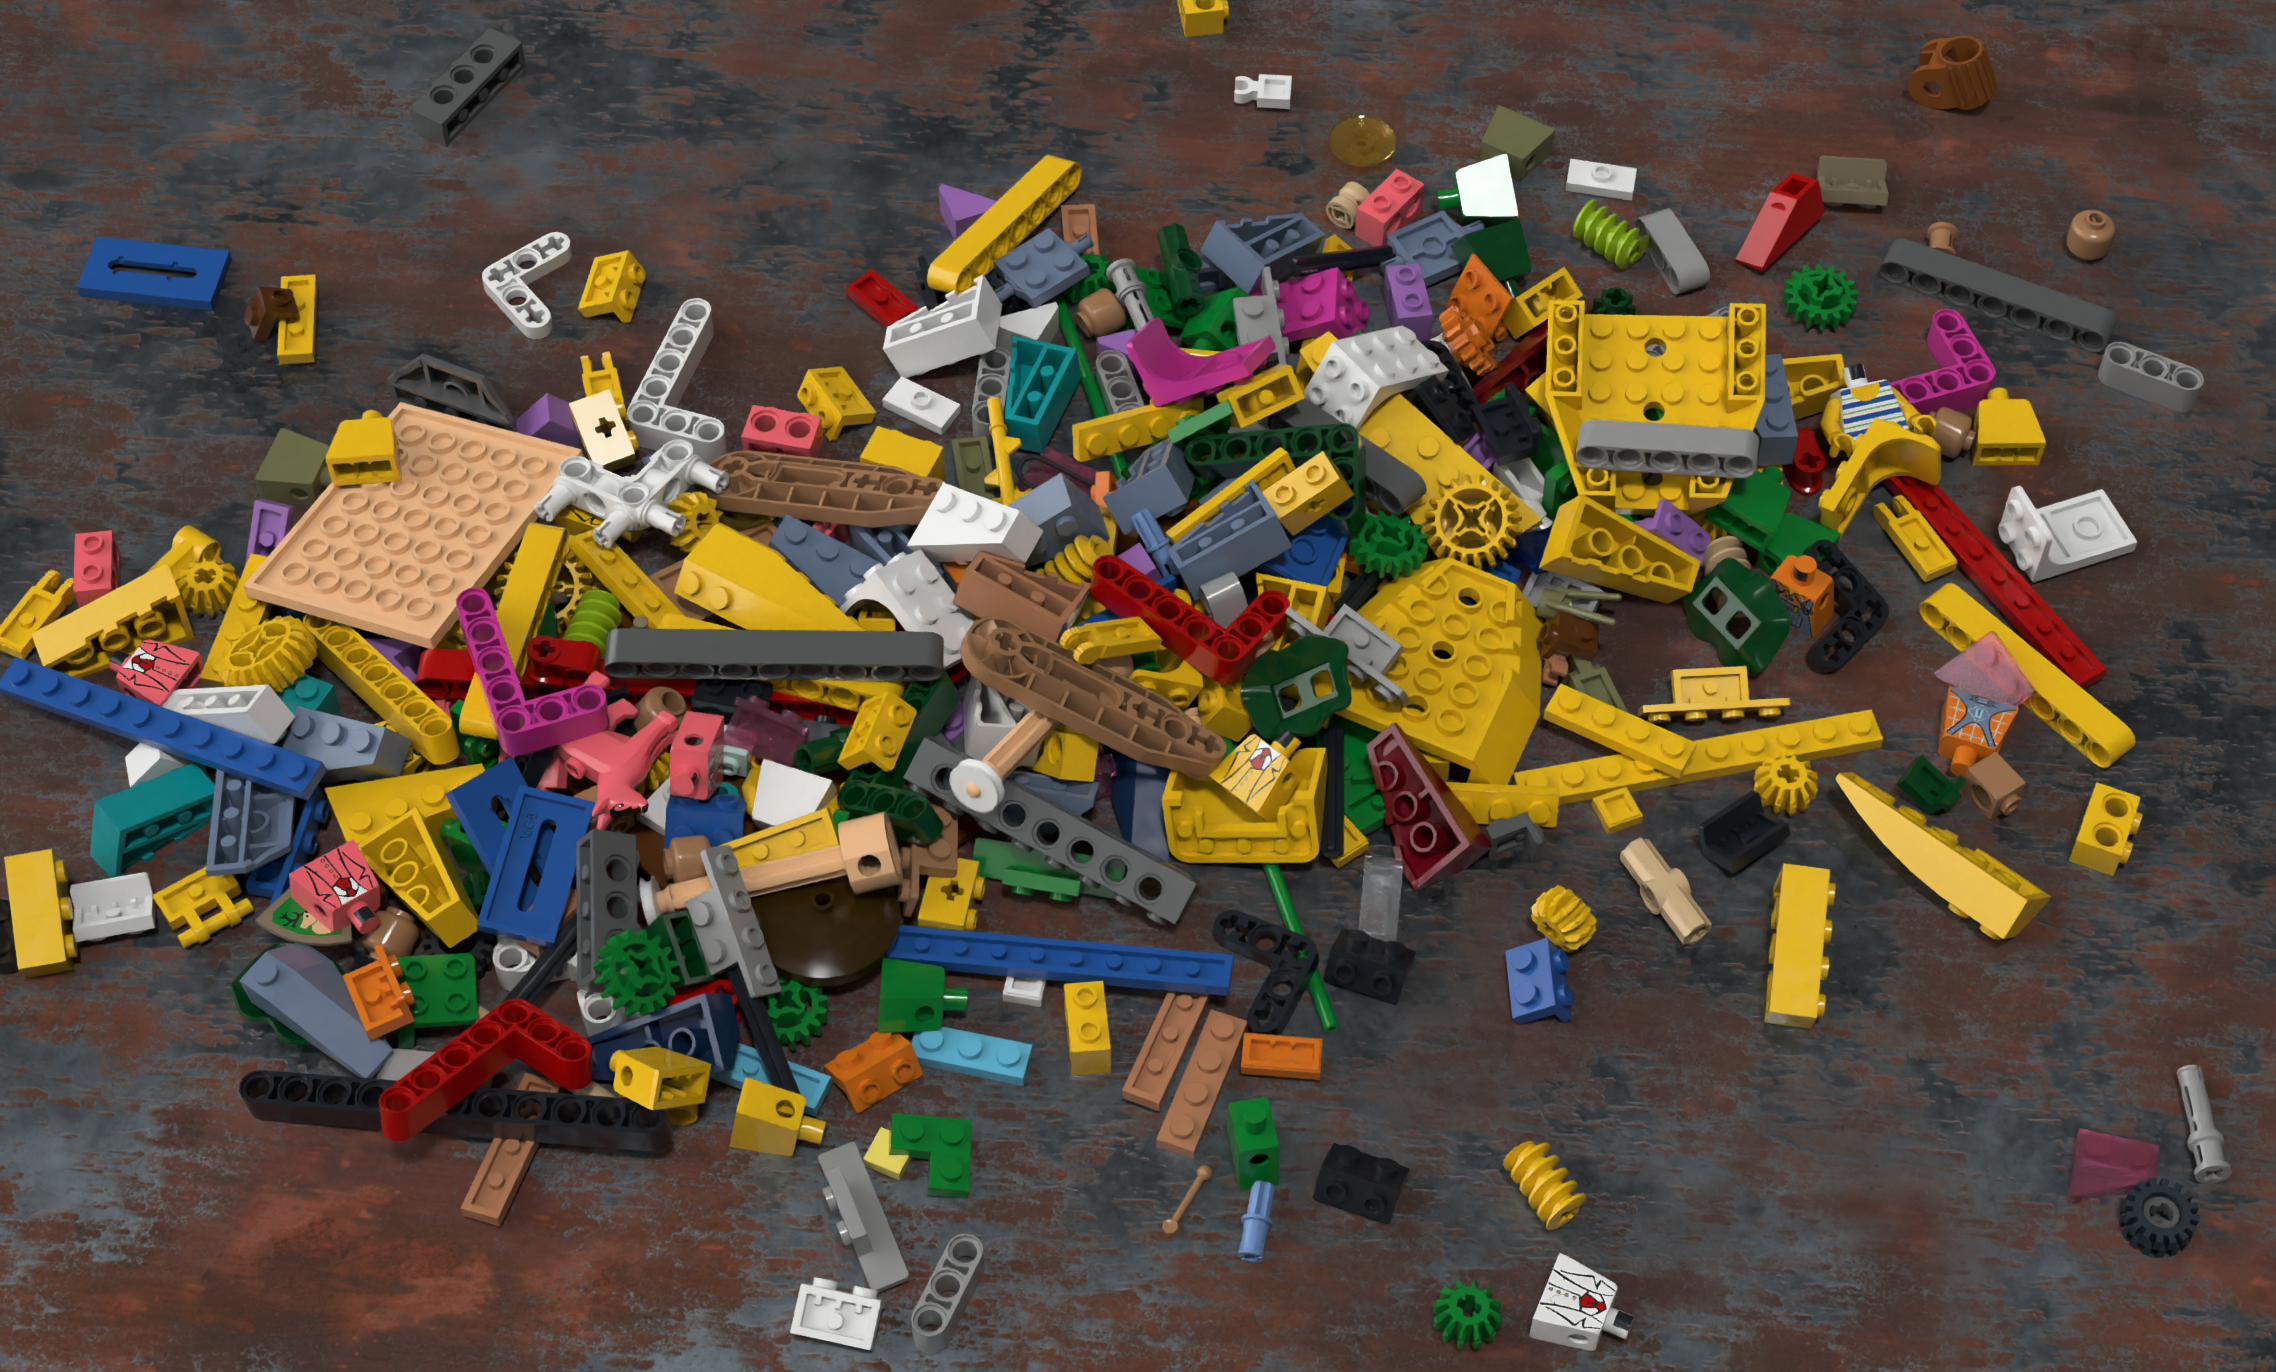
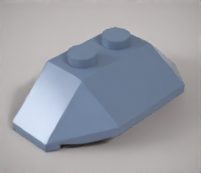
M1018 766L1008 776L1078 815H1082L1094 806L1100 790V783L1096 781L1058 779L1022 766ZM949 767L943 777V784L947 788H951L949 779L950 773L953 770ZM1011 804L1007 810V816L1012 823L1020 825L1024 822L1026 814L1023 807L1018 804ZM971 815L978 822L979 818ZM1045 822L1041 827V835L1045 833L1054 834L1059 829L1054 823Z
M217 770L206 863L207 877L257 871L291 852L296 797Z

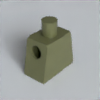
M1499 105L1482 139L1479 162L1507 154L1511 178L1515 181H1522L1552 153L1555 129Z
M280 428L255 477L260 499L283 504L312 506L332 482L325 461L329 446L290 430Z

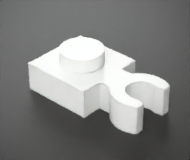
M1259 74L1258 81H1253L1246 76H1238L1235 78L1234 102L1248 103L1251 100H1257V107L1290 109L1292 76Z

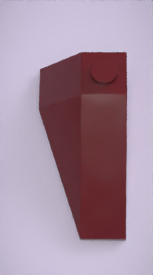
M1548 320L1532 331L1496 365L1495 369L1490 371L1471 389L1479 404L1486 403L1497 392H1501L1505 388V384L1513 382L1519 393L1527 396L1525 389L1546 372Z
M1392 723L1366 745L1377 789L1381 790L1387 811L1384 813L1387 825L1391 826L1396 845L1393 847L1395 859L1415 891L1424 889L1465 870L1492 848L1472 815L1397 723Z

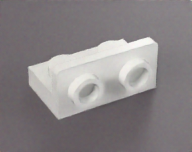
M814 1277L813 1285L801 1283L790 1333L873 1350L881 1311L886 1308L887 1303L886 1300L877 1299V1290L854 1286L853 1293L837 1290L838 1282Z

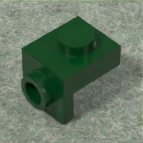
M1921 755L1913 759L1896 785L1923 811L1930 815L1942 808L1944 810L1952 808L1961 798L1959 790L1966 779L1962 775H1958L1948 780L1933 764Z

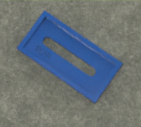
M97 236L77 285V290L81 297L213 311L232 258L228 250ZM115 264L194 272L196 275L192 278L174 276L169 278L165 275L118 271L117 273L110 269V267Z
M513 757L503 760L445 793L490 878L505 833L496 813H493L491 810V799L493 796L499 798L510 817L519 785L528 786ZM548 822L544 823L540 828L532 860L541 876L554 837ZM528 873L518 903V909L522 912H526L534 904L538 887L533 883ZM575 876L574 883H573V886H572V887L577 890L576 876Z
M519 785L479 915L477 931L555 948L576 876V841L589 832L595 802ZM552 822L556 825V830L535 901L530 911L522 912L518 909V903L539 831L544 823Z

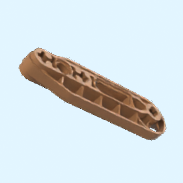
M735 451L724 454L709 463L710 466L729 473L727 487L722 489L720 494L704 486L702 488L708 498L717 500L716 508L726 511L785 517L788 514L795 519L863 527H882L902 524L919 525L941 485L945 482L938 478L919 476L895 466L759 451Z
M1000 616L983 617L973 623L962 639L960 654L963 664L977 680L1139 762L1178 770L1195 779H1204L1218 767L1224 758L1226 744L1222 737L1196 723L1166 697L1096 662L1080 665L1074 659L1073 650L1066 651L1059 643L1013 620Z

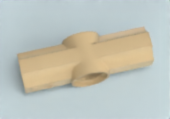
M1638 838L1630 842L1621 851L1620 860L1639 884L1641 897L1650 912L1655 915L1661 914L1682 944H1689L1691 946L1701 941L1711 931L1712 923L1692 898L1691 888L1685 875L1678 868L1671 869L1649 839Z

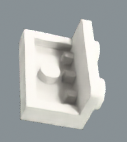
M147 872L74 884L70 887L74 906L73 932L76 942L85 940L100 941L108 936L124 933L139 934L147 929L155 928L156 905L152 897L154 894Z

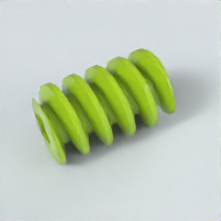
M1595 199L1588 201L1575 221L1573 227L1574 237L1579 241H1584L1587 247L1594 248L1596 253L1604 255L1606 260L1615 262L1618 268L1627 269L1631 267L1645 253L1649 244V236L1645 234L1638 240L1640 235L1639 228L1634 227L1628 232L1630 224L1627 220H1623L1618 224V214L1613 213L1607 218L1609 209L1606 206H1602L1597 210L1598 201Z
M599 589L584 592L562 639L592 642L601 649V659H604L607 633L617 629V626L623 620L622 614L619 611L620 603L613 594Z

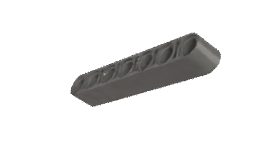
M1907 239L1894 240L1880 266L1881 276L1892 284L2088 352L2097 353L2103 351L2107 347L2117 323L2115 314L2105 307Z
M1261 368L1255 369L1253 374L1255 376L1264 370ZM1234 382L1224 384L1225 386L1220 391L1234 386ZM1306 398L1256 421L1267 430L1342 423ZM1360 435L1366 449V497L1394 515H1401L1426 494L1427 488L1424 480L1413 469ZM1346 442L1339 449H1347L1353 442ZM1317 445L1307 447L1304 452H1312ZM1353 475L1344 476L1345 481L1348 482Z

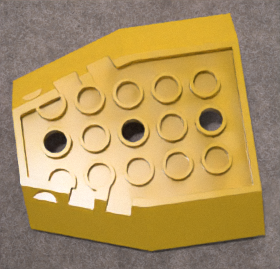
M1549 300L1545 399L1578 496L1583 494L1620 515H1655L1658 502L1667 499L1687 516L1726 501L1735 478L1656 473L1661 476L1662 482L1656 486H1649L1643 482L1642 478L1644 475L1652 472L1586 468L1576 460L1578 431L1583 422L1597 419L1740 428L1753 432L1765 403L1766 304L1730 303L1728 317L1585 314V301ZM1658 344L1665 349V352L1661 356L1654 357L1650 356L1645 350L1650 345ZM1650 408H1657L1663 412L1664 416L1660 420L1651 421L1644 416V412Z
M1450 557L1424 562L1420 569L1413 568L1412 575L1410 576L1401 572L1398 579H1393L1362 606L1357 613L1404 647L1405 650L1385 674V677L1406 692L1410 698L1409 702L1404 705L1395 699L1393 703H1390L1374 690L1378 685L1369 678L1362 682L1347 671L1351 687V703L1346 709L1331 714L1325 720L1322 727L1328 728L1334 714L1380 733L1392 723H1397L1417 748L1470 769L1467 783L1508 785L1540 716L1542 657L1541 642H1539L1538 637L1543 625V619L1536 615V610L1515 583ZM1464 596L1471 597L1477 604L1472 606L1465 605L1459 598ZM1445 650L1451 655V658L1440 659L1434 655L1433 651ZM1325 671L1313 678L1318 698L1333 692L1334 686L1329 671ZM1301 698L1299 699L1295 708H1298L1301 705ZM1409 704H1417L1420 705L1425 710V712L1421 714H1414L1410 712L1406 708V706Z

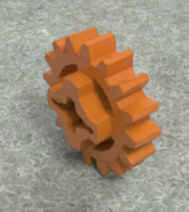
M1454 305L1440 314L1441 327L1445 331L1441 335L1442 339L1458 363H1463L1465 367L1470 366L1471 370H1475L1479 376H1485L1497 367V362L1494 359L1495 355L1491 351L1495 345L1478 319L1475 320L1470 314L1466 316L1465 312H1461Z

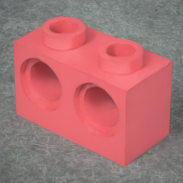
M1396 169L1357 207L1355 236L1372 246L1386 245L1387 234L1408 226L1421 213L1424 184Z
M752 405L741 436L743 451H759L817 458L823 442L821 417L813 416L809 413L780 410L775 407Z
M112 530L75 534L73 592L78 606L81 608L121 587V554Z

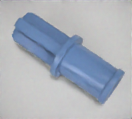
M1149 508L1138 511L1131 517V520L1146 545L1144 550L1152 556L1162 574V578L1171 574L1178 575L1179 572L1167 551L1171 548L1169 537L1164 535Z
M1255 1181L1251 1188L1247 1214L1241 1217L1243 1233L1237 1257L1245 1262L1261 1263L1264 1258L1268 1230L1273 1226L1270 1213L1275 1187L1269 1182Z

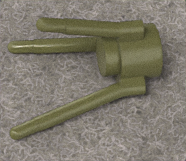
M1557 586L1555 590L1544 588L1537 606L1536 615L1546 618L1548 622L1561 610L1575 616L1614 626L1616 624L1615 619L1572 606L1573 600L1567 597L1620 601L1622 595L1608 592L1570 590Z

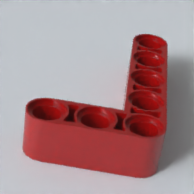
M1104 555L1097 558L1093 563L1090 594L1097 602L1122 619L1139 616L1162 639V646L1218 683L1230 684L1237 681L1251 667L1254 661L1264 654L1285 631L1288 617L1284 612L1290 607V601L1282 592L1276 590L1264 591L1225 629L1121 558L1114 555Z
M522 999L507 1000L380 1095L379 1107L383 1135L392 1141H405L414 1137L516 1058L566 1089H582L588 1086L593 1078L591 1044L586 1038L531 1003Z

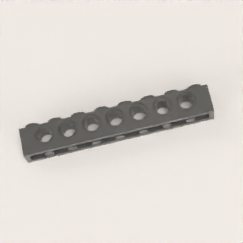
M931 735L924 737L903 777L912 782L909 787L910 789L925 795L927 798H930L932 794L945 800L943 805L945 808L960 816H964L965 812L979 818L977 825L991 833L998 834L999 830L1013 837L1011 840L1013 845L1031 853L1034 848L1047 855L1045 861L1060 870L1065 871L1068 866L1081 873L1078 879L1082 880L1083 883L1099 889L1100 885L1114 891L1112 897L1115 900L1129 907H1133L1135 903L1148 910L1146 916L1162 925L1167 926L1169 921L1173 924L1179 921L1200 882L1199 879L1010 777L1003 781L1005 789L1004 800L993 812L981 814L967 809L957 800L951 788H947L941 783L940 773L945 767L954 769L961 761L974 758ZM1011 804H1018L1025 810L1026 817L1020 825L1012 823L1007 816V810ZM1045 822L1054 823L1058 827L1060 835L1057 842L1050 843L1043 839L1041 827ZM1080 840L1089 842L1093 847V857L1089 861H1083L1075 854V845ZM1112 859H1120L1125 862L1128 868L1125 878L1116 879L1111 876L1108 865ZM1153 877L1161 883L1162 891L1160 896L1149 897L1144 893L1142 883L1145 878Z

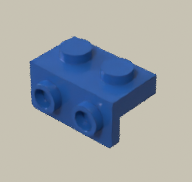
M726 793L710 796L707 800L679 797L670 794L666 807L664 848H669L670 841L675 837L705 835L709 839L711 847L744 837L747 803L744 799Z
M1548 938L1506 950L1512 1018L1519 1025L1553 1014L1562 1022L1570 1021V1006L1574 1004V998L1567 984L1566 972L1570 970V964L1563 949L1559 950Z

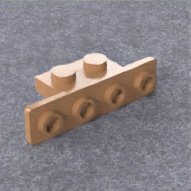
M909 782L908 785H904L902 789L913 791L909 788L912 782ZM931 804L943 822V830L937 839L927 844L904 841V847L900 849L899 853L902 870H904V878L902 884L898 885L897 895L898 901L903 902V916L911 917L918 901L919 874L954 878L957 873L958 814L942 805Z

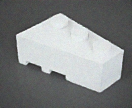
M943 483L907 546L914 552L921 549L932 565H941V562L953 561L959 565H968L969 561H973L980 551L1020 563H1026L1043 530L1019 510Z
M971 675L963 700L965 754L976 760H982L1032 708L986 686ZM1042 742L1018 766L1034 767Z

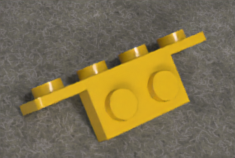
M1747 666L1678 669L1671 671L1673 704L1643 705L1637 710L1639 718L1648 717V722L1650 723L1671 721L1670 716L1685 715V721H1702L1707 719V714L1721 713L1722 719L1744 718V712L1757 711L1759 717L1765 718L1781 716V710L1791 706L1790 698L1749 700Z

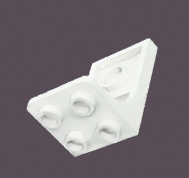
M1401 325L1333 341L1305 388L1304 397L1342 423L1354 426L1358 431L1367 416L1386 398L1395 393L1413 389L1433 375H1436L1439 381H1443L1449 370L1440 362L1439 357L1434 352L1428 350L1416 339L1413 331Z
M2021 486L2012 487L1998 527L2002 541L2009 545L2016 556L2019 568L2027 573L2032 583L2133 552L2138 543L2103 489L2036 509Z
M921 549L909 555L901 552L893 557L886 566H883L881 563L876 564L863 575L866 580L863 584L860 583L854 586L844 595L847 601L839 609L845 615L873 601H878L894 614L906 631L934 632L943 637V668L945 670L962 662L960 654L961 642L975 620L966 609L953 603L954 592Z

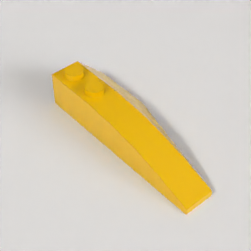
M716 523L685 558L674 593L747 630L868 631L852 616L845 615L835 606L837 603L831 597L820 593L810 584L811 580L806 575L795 571L786 563L787 559L781 553L722 523Z
M1846 772L1837 775L1835 780L1856 811L1882 843L1914 875L1939 896L1950 902L1948 908L1963 918L1972 917L1981 924L1980 930L1989 937L1996 940L2016 937L2052 897L1978 847L1974 851L1958 845L1957 839L1959 836L1948 829L1944 831L1935 826L1928 827L1925 825L1927 822L1926 816L1904 805H1900L1899 809L1893 806L1896 801L1893 796L1855 773Z

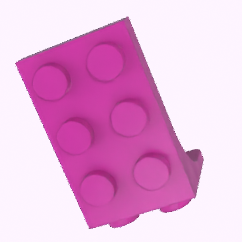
M1338 267L1279 284L1280 299L1276 301L1277 308H1283L1285 325L1284 329H1281L1282 337L1287 336L1289 342L1309 337H1320L1328 331L1338 340L1348 336L1351 337L1359 330L1366 334V320H1369L1370 316L1368 306L1364 300L1359 299L1351 280L1346 279ZM1261 289L1248 296H1262Z
M1158 317L1149 320L1127 342L1128 357L1136 366L1143 380L1144 390L1151 397L1155 407L1175 401L1177 405L1185 403L1195 397L1196 393L1204 391L1205 395L1215 393L1225 386L1224 384L1232 381L1235 385L1242 384L1254 377L1253 371L1268 362L1266 358L1276 349L1269 335L1210 356H1194L1184 352L1173 343L1161 319Z

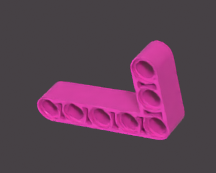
M1952 309L1937 311L1933 315L1926 343L1941 369L1889 383L1922 415H1929L1931 411L1937 412L1941 407L1960 411L1978 406L1979 401L1987 399V394L1992 388L1996 374L1993 364L1964 318Z
M476 587L463 590L458 595L456 606L461 630L499 744L504 752L514 756L523 755L597 734L608 726L609 713L606 693L597 685H581L525 701L490 596L485 590Z

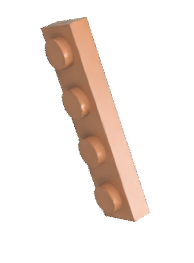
M1168 991L1122 1089L1123 1099L1156 1111L1160 1110L1212 994Z
M1212 1009L1210 1010L1156 1138V1147L1194 1160L1243 1041L1244 1033L1247 1031L1248 1021Z
M526 1072L517 1089L564 1093V1087L551 1079ZM540 1113L530 1115L527 1120L537 1118ZM494 1138L460 1208L463 1216L501 1226L540 1142Z

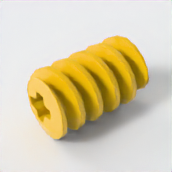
M1079 535L1075 538V544H1067L1064 549L1065 552H1058L1055 555V561H1047L1044 566L1045 569L1040 568L1035 573L1046 576L1047 571L1059 574L1058 580L1078 586L1081 581L1091 583L1095 560L1100 556L1114 555V553L1103 538L1092 535L1089 539L1087 536Z
M1527 1141L1516 1146L1507 1154L1503 1160V1167L1511 1172L1512 1180L1516 1184H1520L1519 1190L1524 1196L1529 1197L1528 1203L1533 1209H1537V1216L1542 1222H1546V1229L1548 1231L1556 1230L1568 1223L1580 1211V1207L1586 1202L1587 1197L1584 1193L1571 1195L1577 1189L1578 1184L1575 1180L1563 1183L1569 1175L1566 1167L1554 1171L1560 1162V1158L1557 1155L1545 1158L1552 1148L1548 1142L1536 1145L1534 1141Z

